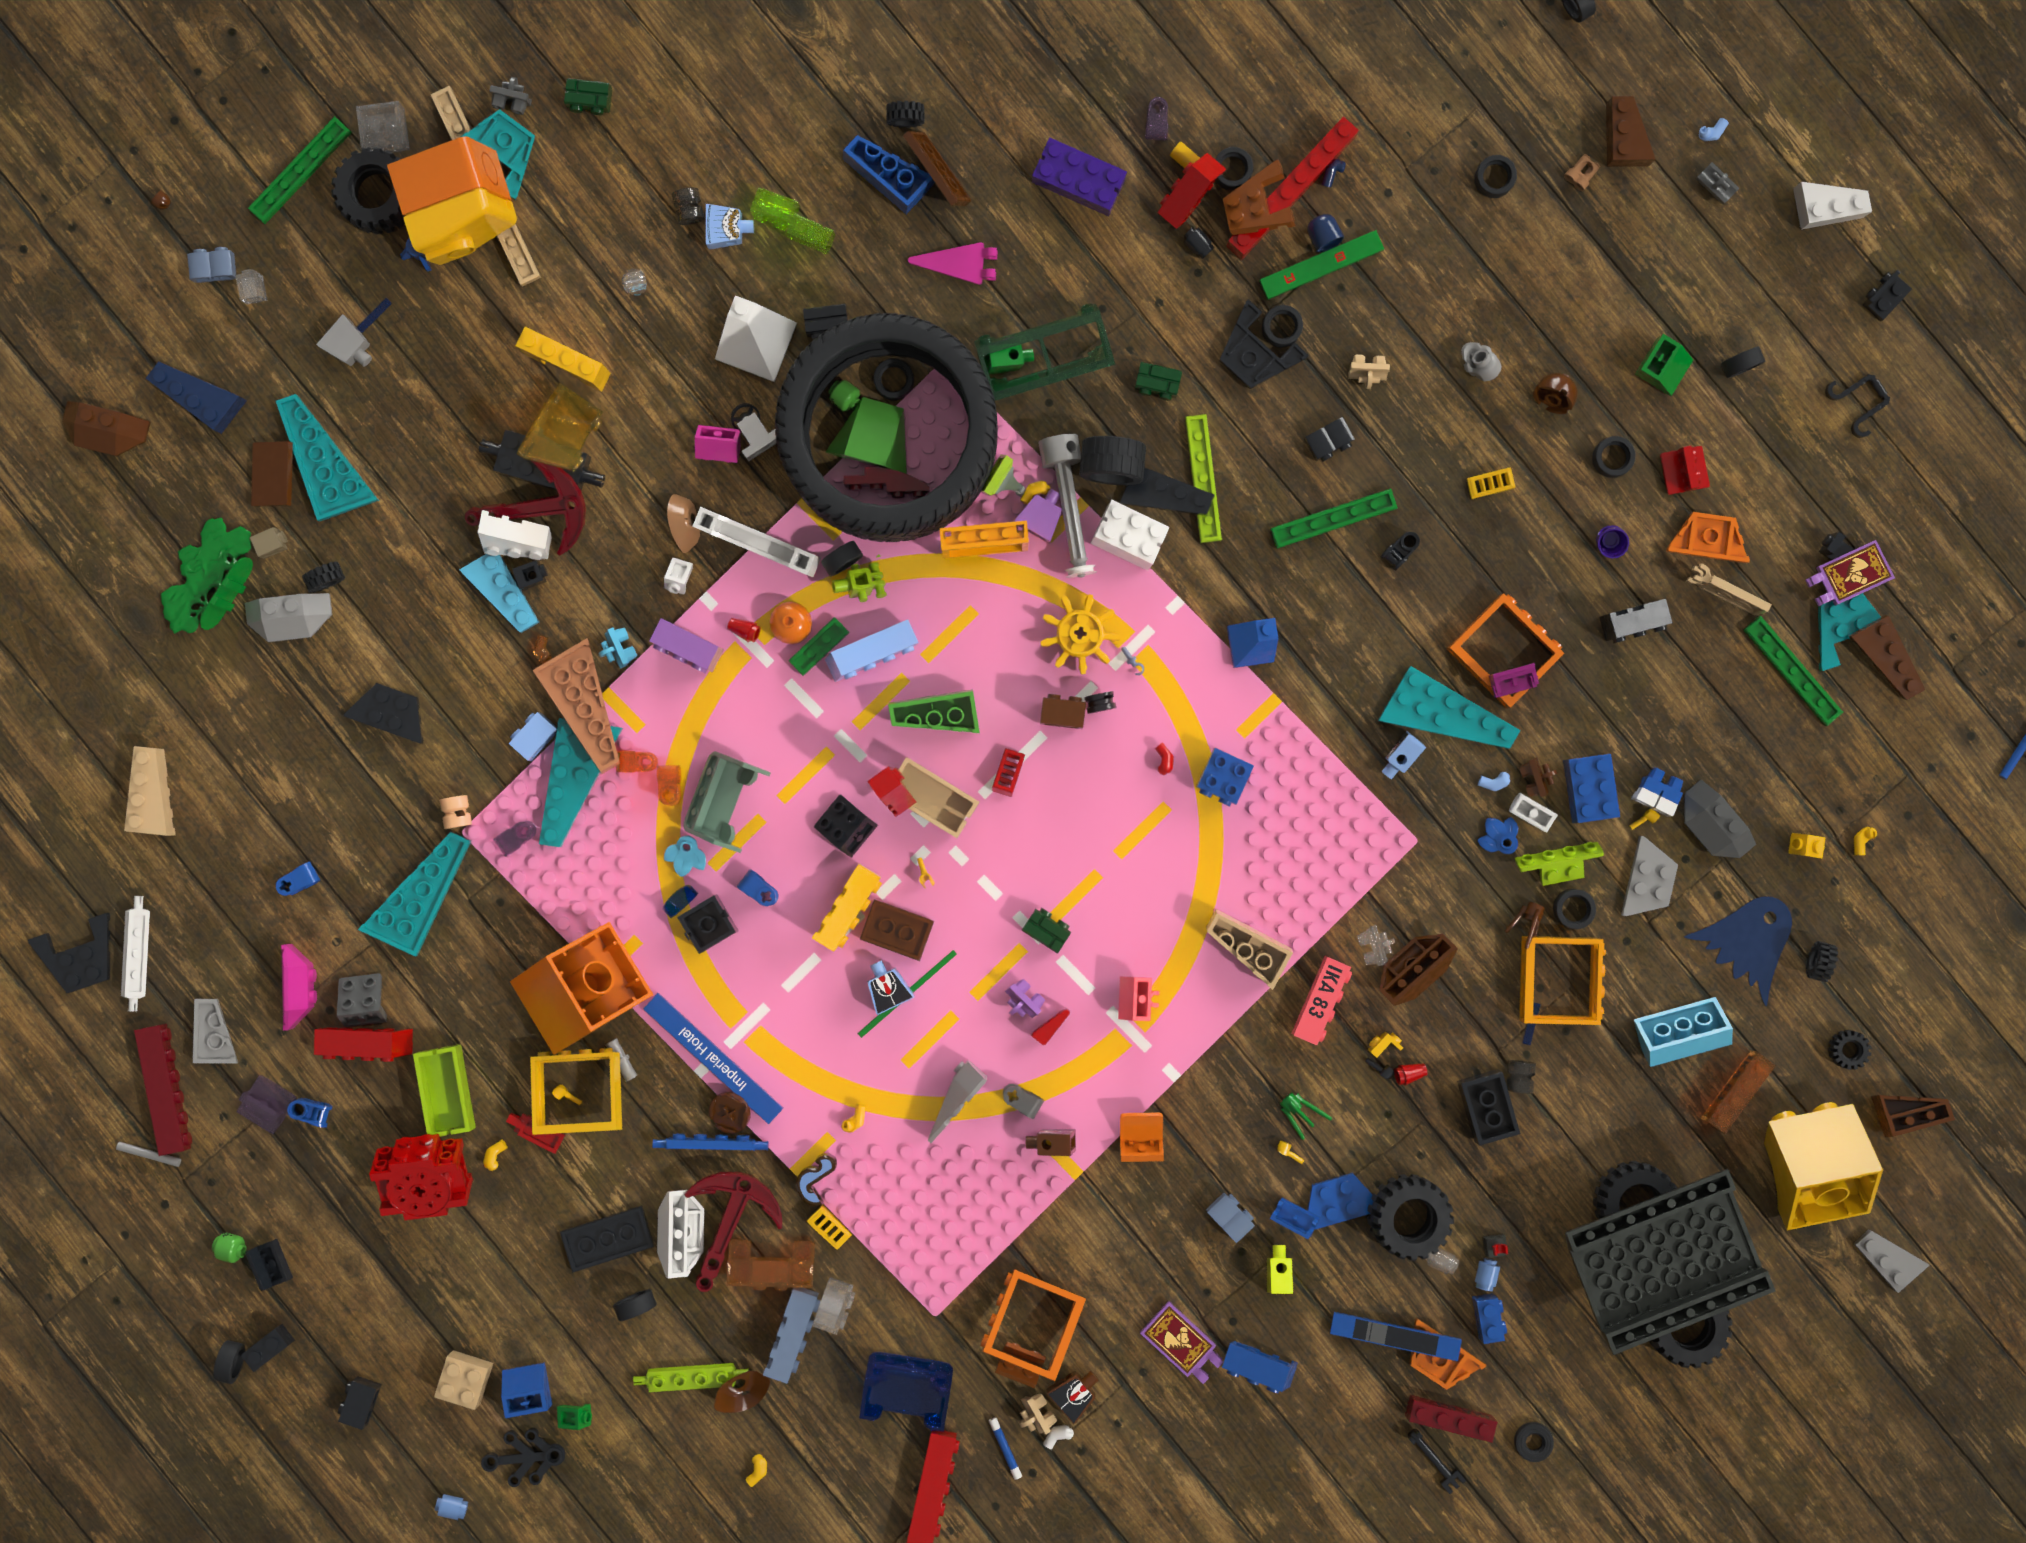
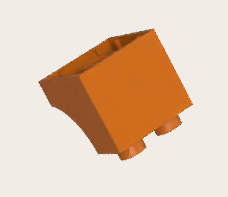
M610 922L549 954L510 981L553 1055L653 996L652 991Z

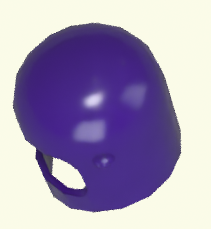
M1614 525L1606 526L1598 532L1596 546L1605 557L1619 558L1628 550L1629 538L1620 527Z

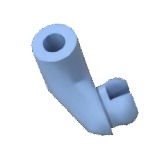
M1720 118L1712 128L1701 127L1699 138L1703 141L1718 140L1729 122L1724 118Z
M1500 772L1498 777L1493 780L1481 776L1478 786L1498 791L1509 785L1510 775L1507 772Z

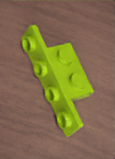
M1587 842L1582 845L1566 846L1557 850H1546L1531 855L1526 854L1516 857L1515 863L1520 872L1539 869L1540 882L1545 886L1584 878L1583 860L1604 856V852L1598 842Z

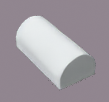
M1522 793L1515 797L1509 808L1511 813L1546 833L1558 816L1555 812Z

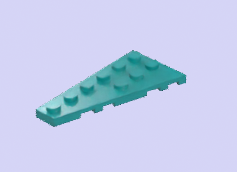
M297 394L276 401L289 441L293 442V453L317 521L320 522L380 501Z
M562 718L558 720L539 840L541 845L562 847L578 813L583 807L584 801L600 774L575 734ZM610 726L614 742H616L623 728Z

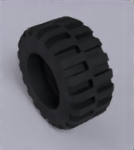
M369 147L362 148L361 153L356 150L351 153V158L347 159L345 157L341 161L343 163L341 168L336 167L334 172L337 174V177H333L331 185L335 187V189L331 190L332 197L336 200L334 204L341 212V215L353 226L360 228L366 233L372 231L374 234H382L384 230L387 233L394 232L393 227L397 226L399 229L403 227L404 215H402L394 186L390 198L380 207L373 209L364 208L358 201L359 187L366 178L374 174H386L390 177L387 165L401 159L388 150L384 152L381 148L377 147L373 151Z
M1630 1161L1629 1164L1622 1162L1617 1164L1618 1168L1614 1169L1611 1167L1607 1170L1609 1174L1606 1177L1602 1175L1599 1179L1602 1183L1600 1187L1596 1186L1594 1191L1597 1194V1198H1593V1205L1597 1208L1594 1212L1596 1217L1600 1219L1620 1211V1199L1623 1193L1633 1185L1643 1184L1648 1186L1653 1191L1654 1197L1677 1189V1187L1671 1182V1178L1667 1174L1650 1164Z
M1402 1174L1398 1175V1179L1393 1177L1388 1179L1386 1186L1381 1184L1378 1187L1380 1191L1377 1195L1373 1193L1371 1197L1374 1201L1373 1205H1368L1367 1211L1371 1216H1368L1367 1220L1371 1226V1234L1384 1249L1403 1260L1407 1258L1410 1261H1416L1417 1257L1423 1260L1429 1257L1428 1253L1430 1252L1435 1255L1439 1252L1437 1248L1440 1245L1445 1246L1448 1242L1445 1240L1446 1236H1451L1452 1233L1450 1224H1454V1217L1450 1215L1453 1212V1208L1448 1203L1449 1198L1435 1184L1424 1177L1420 1178L1418 1175L1411 1174L1408 1177ZM1410 1199L1422 1200L1427 1207V1218L1422 1228L1411 1235L1398 1234L1394 1229L1393 1223L1398 1207Z
M1727 1310L1705 1319L1702 1333L1695 1340L1687 1343L1677 1342L1671 1333L1649 1342L1669 1362L1675 1365L1679 1364L1684 1368H1689L1690 1365L1694 1368H1700L1701 1363L1709 1365L1713 1363V1357L1717 1359L1723 1355L1720 1353L1722 1348L1727 1349L1729 1345L1726 1342L1727 1337H1732V1331L1729 1329V1326L1733 1325L1732 1318L1728 1316L1730 1312Z

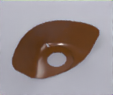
M747 1371L731 1378L721 1385L717 1391L714 1409L724 1413H736L756 1406L769 1389V1378L757 1371ZM736 1380H745V1384L742 1387H732ZM743 1391H750L748 1394L742 1395Z

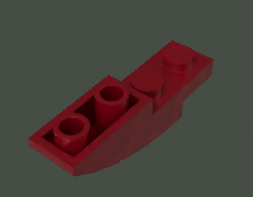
M865 467V475L844 476V486L849 487L851 491L862 490V487H870V490H882L883 486H887V494H892V498H903L904 494H913V497H923L930 493V487L921 480L888 468Z

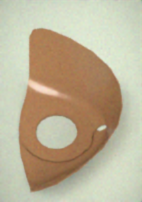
M673 494L668 503V523L676 544L683 553H687L698 543L700 537V530L692 527L693 524L691 522V513L696 519L697 512L695 505L690 499Z

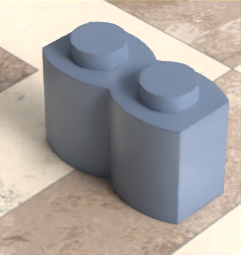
M217 247L215 251L207 252L205 249H195L193 253L187 254L189 278L194 283L237 279L235 256L228 248Z
M1223 1193L1206 1211L1237 1243L1255 1226L1252 1222L1254 1217L1246 1209L1242 1212L1238 1208L1239 1201L1232 1194L1227 1196Z

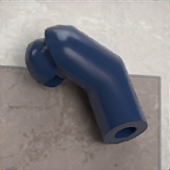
M1335 159L1326 168L1321 185L1332 188L1336 171L1344 172L1346 163L1339 161L1340 159Z

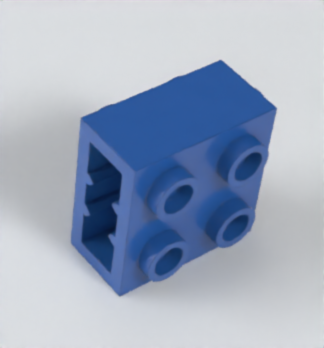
M1213 748L1196 787L1200 789L1199 793L1209 798L1212 795L1219 797L1218 802L1229 807L1231 803L1237 805L1254 765L1217 748Z

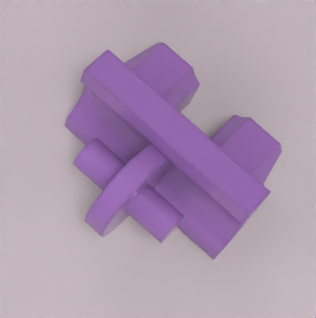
M1024 979L1016 984H1012L1005 991L1011 997L1007 1002L1012 1007L1009 1013L1014 1015L1017 1012L1021 1017L1027 1013L1033 1018L1041 1012L1040 1008L1045 999L1038 993L1031 999L1024 994L1031 987Z

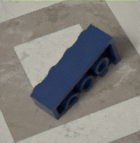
M159 361L146 377L148 381L195 417L221 434L247 401L238 395Z

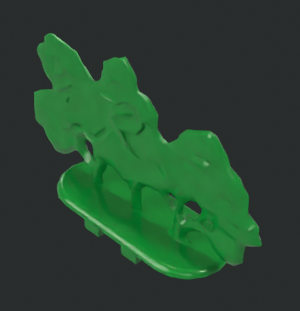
M212 518L206 521L200 533L202 538L201 547L197 548L188 545L178 551L179 560L182 561L180 566L181 575L185 576L187 581L182 585L171 586L161 593L164 618L170 622V629L174 634L181 630L193 633L197 630L199 622L201 628L209 630L220 622L226 611H232L235 606L232 602L238 593L242 594L246 589L244 583L253 568V561L248 557H243L236 561L239 555L245 554L251 549L250 531L240 526L230 532H226V525L223 519L217 518L214 520ZM227 557L232 558L231 563L227 560ZM225 570H229L225 578L223 579V572ZM212 587H217L218 589L208 603L207 593ZM201 596H204V602L201 601ZM196 603L204 605V607L200 606L199 610L191 609V606ZM191 613H196V616L192 617Z

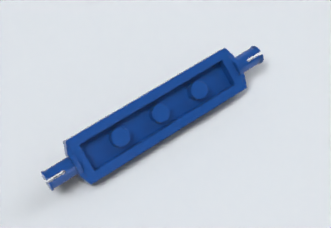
M673 1134L672 1137L666 1140L653 1139V1148L755 1151L768 1150L769 1142L749 1139V1135H737L736 1138H728V1135L720 1134L715 1135V1138H707L706 1134H695L694 1138H687L685 1134Z

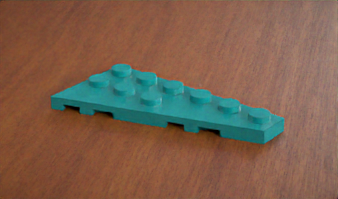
M1409 666L1378 719L1380 722L1507 749L1511 748L1521 731L1412 666Z
M450 832L358 930L415 957L418 956L469 848L471 840Z

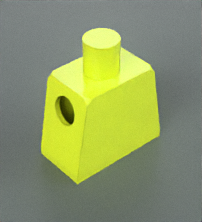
M1273 1245V1258H1267V1293L1293 1294L1292 1258H1286V1245ZM1279 1263L1283 1265V1270L1280 1273L1276 1270V1266Z

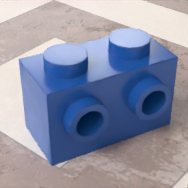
M1493 1293L1472 1296L1478 1336L1481 1342L1489 1344L1505 1341L1504 1334H1507L1505 1321L1501 1319V1313L1504 1312L1502 1301L1498 1300Z

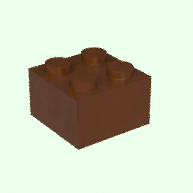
M1048 694L1047 698L1043 697L1040 725L1083 729L1086 702H1082L1081 697L1069 696V700L1060 699L1061 695Z

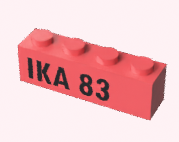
M1327 956L1324 957L1291 1034L1315 1045L1324 1040L1327 1032L1324 1029L1327 1022L1330 1023L1334 1017L1335 1011H1333L1335 1003H1339L1342 999L1344 992L1341 989L1344 983L1347 984L1351 978L1350 966Z

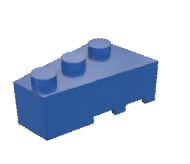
M1233 1341L1229 1345L1222 1368L1226 1369L1227 1373L1232 1376H1244L1247 1378L1246 1381L1251 1384L1259 1385L1261 1383L1267 1386V1390L1279 1393V1391L1283 1392L1291 1386L1298 1362L1291 1361L1290 1364L1280 1360L1279 1356L1275 1354L1270 1356L1260 1352V1349Z

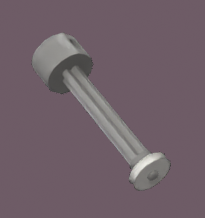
M1062 434L1040 440L1038 444L1042 467L1045 469L1055 468L1071 559L1069 562L1073 564V568L1065 570L1068 572L1066 578H1082L1097 571L1093 569L1096 565H1086L1088 558L1085 552L1071 465L1081 462L1078 435Z

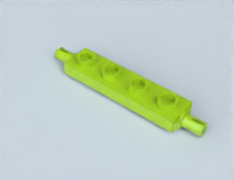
M733 1363L648 1369L646 1376H634L633 1385H647L649 1392L720 1388L721 1385L731 1378L745 1373L749 1369L736 1370Z

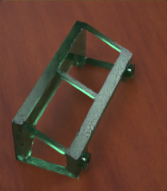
M1096 304L1082 305L1080 310L1077 311V315L995 339V337H990V335H983L974 341L979 363L990 383L995 401L1115 365L1100 310ZM1096 322L1102 345L1096 346L1093 351L1088 352V357L1051 367L1043 338ZM1036 339L1039 340L1047 369L1009 381L1007 378L997 379L989 377L984 355Z

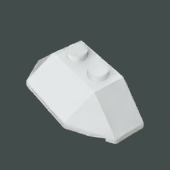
M687 1190L667 1191L658 1209L657 1253L666 1278L688 1276L691 1272L690 1270L704 1252V1208L693 1196L685 1197L684 1194Z

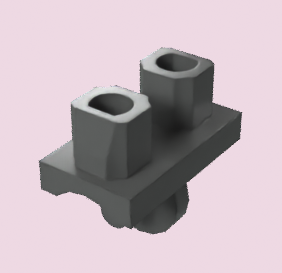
M511 77L510 82L503 81V88L490 86L489 92L492 94L491 105L495 109L504 110L506 101L512 102L511 111L515 114L523 115L526 106H531L532 99H529L528 94L522 93L524 86L518 85L516 77Z
M1713 162L1696 178L1722 205L1739 189L1728 178L1729 175L1727 173L1724 174Z

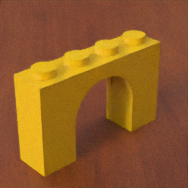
M524 327L517 341L516 347L526 356L544 365L546 362L553 364L600 392L603 391L611 374L602 363L527 327Z

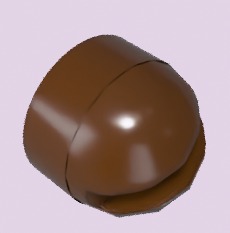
M162 190L151 201V204L160 210L167 209L171 203L169 196Z

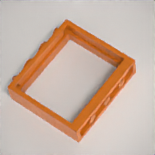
M1504 593L1499 595L1446 649L1493 696L1494 693L1489 674L1461 645L1502 604L1553 654L1536 671L1538 680L1564 654L1561 650L1562 646L1554 639L1551 641L1546 636L1547 631L1541 625H1535L1531 621V615L1524 609L1520 610L1515 605L1517 603L1516 600L1509 594L1505 595ZM1529 689L1516 692L1512 696L1508 694L1496 699L1506 709L1511 708Z
M1013 1270L1012 1274L1008 1273L1004 1281V1285L1007 1286L1004 1294L1000 1293L996 1305L999 1306L997 1313H992L988 1323V1326H991L988 1335L984 1334L980 1344L983 1347L982 1352L1055 1381L1086 1298ZM1018 1279L1074 1301L1048 1371L992 1348Z

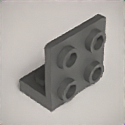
M380 973L339 979L337 1017L344 1028L387 1022V1014L381 1006L382 975Z

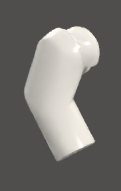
M1067 1425L1054 1426L1047 1435L1043 1445L1052 1449L1057 1440L1071 1439L1074 1434L1073 1429Z

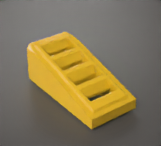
M1511 467L1466 479L1471 499L1515 488ZM1501 475L1505 476L1506 486L1503 485ZM1496 476L1498 488H1495L1492 477ZM1484 479H1487V481H1488L1489 490H1487V491H1486ZM1475 481H1479L1480 493L1477 492Z
M823 1204L807 1219L810 1226L837 1250L852 1236V1233ZM822 1214L826 1216L819 1224L816 1222ZM830 1220L832 1223L824 1230L822 1226ZM834 1226L838 1227L831 1236L828 1234ZM842 1231L844 1235L836 1242L834 1238Z

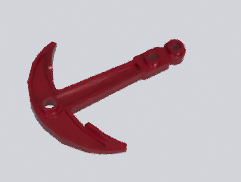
M533 456L531 462L539 468L549 483L554 482L559 495L512 504L485 505L480 509L472 507L465 513V521L471 526L480 524L482 510L493 513L496 518L500 519L502 515L508 516L509 519L564 514L566 528L563 530L561 545L557 551V554L560 556L572 548L579 539L585 525L586 506L581 490L566 471L549 460ZM569 501L573 502L575 504V507H572L569 504ZM470 515L475 517V521L470 518Z
M719 1172L697 1181L684 1194L686 1198L700 1194H715L716 1190L731 1193L712 1246L708 1249L701 1265V1274L696 1278V1287L701 1292H708L712 1289L713 1279L717 1277L725 1258L724 1252L749 1199L761 1204L762 1209L773 1219L777 1228L782 1229V1214L778 1201L771 1190L756 1177L742 1172ZM745 1180L748 1183L746 1186H741L740 1182ZM712 1258L716 1260L714 1264L708 1263ZM703 1278L708 1279V1282L702 1284L700 1281Z

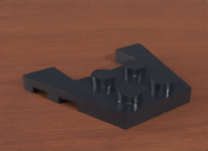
M1248 299L1219 361L1249 389H1252L1302 362L1309 355L1294 343L1281 358L1277 357L1248 330L1252 323L1262 314V311Z
M104 913L88 919L94 941L59 953L55 952L49 933L28 939V943L67 994L110 980V913Z

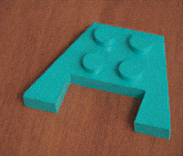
M499 109L461 137H470L496 150L499 161L512 170L505 181L510 197L516 200L535 135Z
M1863 593L1836 606L1833 601L1818 606L1820 671L1841 665L1834 647L1835 643L1849 639V635L1881 618Z

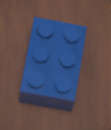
M1611 754L1563 760L1572 823L1620 817Z

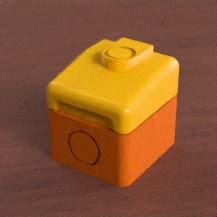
M460 137L387 165L402 215H404L403 218L411 244L415 251L425 254L426 260L442 265L475 252L477 248L514 226L517 221L496 150L470 137Z

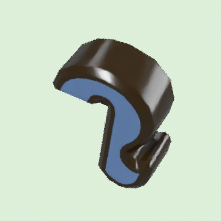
M830 1153L819 1155L815 1160L819 1166H808L797 1177V1191L802 1200L808 1205L819 1206L824 1202L813 1184L835 1171L837 1160Z

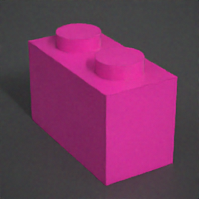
M698 425L695 435V458L728 463L738 462L741 451L740 429Z

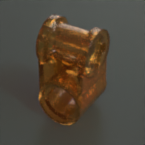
M617 751L620 764L616 766V772L653 771L658 766V758L653 753ZM647 758V760H651V764H643V760Z
M680 765L657 766L659 800L664 805L675 806L681 799ZM669 791L670 793L674 794V797L670 798V801L669 799L665 798V795H668Z

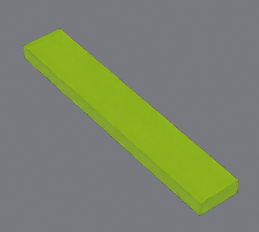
M1207 415L1185 417L1193 486L1215 495L1207 516L1197 515L1200 543L1221 541Z

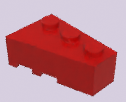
M1208 153L1192 164L1190 162L1182 171L1185 174L1183 178H1178L1172 185V193L1170 195L1167 194L1161 200L1160 205L1162 207L1157 213L1176 229L1179 228L1200 204V200L1206 192L1210 191L1214 186V181L1226 171V168Z

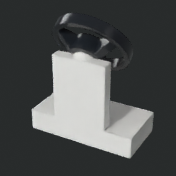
M743 403L733 409L730 418L731 423L735 429H740L750 444L749 447L742 450L748 461L777 443L775 430L768 434L760 422V413L754 405ZM749 407L748 411L743 412L740 417H734L740 408ZM753 409L756 410L757 415L755 414V412L752 414Z

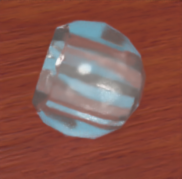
M632 268L623 275L622 286L627 293L640 295L646 291L647 282L642 270Z

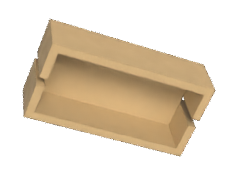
M906 757L899 771L905 778L902 782L917 802L908 809L955 838H958L967 824V821L964 820L965 817L970 818L980 802Z

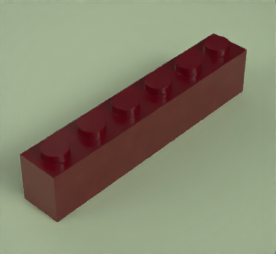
M167 1023L134 1030L158 1155L163 1156L188 1150L191 1148L192 1136L187 1129L188 1115L184 1111L182 1104L184 1102V1095L179 1088L180 1074L175 1068L176 1054L174 1049L171 1048V1030L167 1028Z

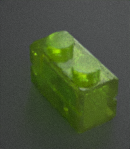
M759 187L750 212L758 222L766 223L767 220L774 223L773 226L785 231L786 228L792 230L800 204L796 200Z
M798 214L793 215L786 232L789 239L826 255L835 238L834 230L828 227L823 228V225Z

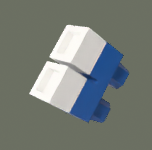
M1654 767L1648 776H1643L1638 790L1634 792L1631 799L1667 817H1673L1683 795L1680 792L1683 780L1671 776L1666 785L1661 782L1665 772Z

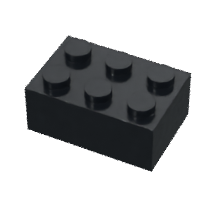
M1496 1069L1457 1081L1476 1144L1480 1146L1521 1134L1502 1071Z

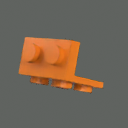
M1122 1113L1120 1115L1121 1162L1164 1161L1162 1113Z

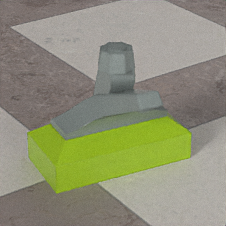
M1000 454L981 491L983 494L991 496L1004 490H1012L1020 497L1024 494L1025 487L1013 475L1012 458Z

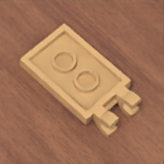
M1699 564L1698 567L1693 566L1692 571L1696 572L1697 575H1694L1693 578L1688 577L1686 580L1687 583L1696 584L1699 588L1754 616L1768 612L1772 605L1715 575L1712 576L1709 568L1704 564Z

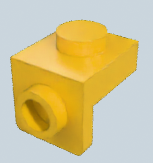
M1792 833L1789 854L1822 859L1825 837Z
M1384 1032L1380 1037L1376 1036L1369 1043L1370 1048L1368 1051L1377 1058L1390 1043L1401 1051L1403 1047L1399 1043L1402 1040L1393 1032L1390 1035Z

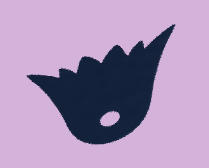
M1766 896L1759 897L1748 902L1717 923L1686 935L1684 938L1711 941L1706 947L1709 950L1721 947L1716 963L1724 964L1734 961L1733 976L1735 979L1749 971L1750 986H1753L1758 980L1761 997L1765 1006H1767L1772 978L1779 957L1791 932L1792 917L1788 907L1779 899ZM1771 911L1775 913L1776 921L1773 924H1768L1764 921L1766 912Z

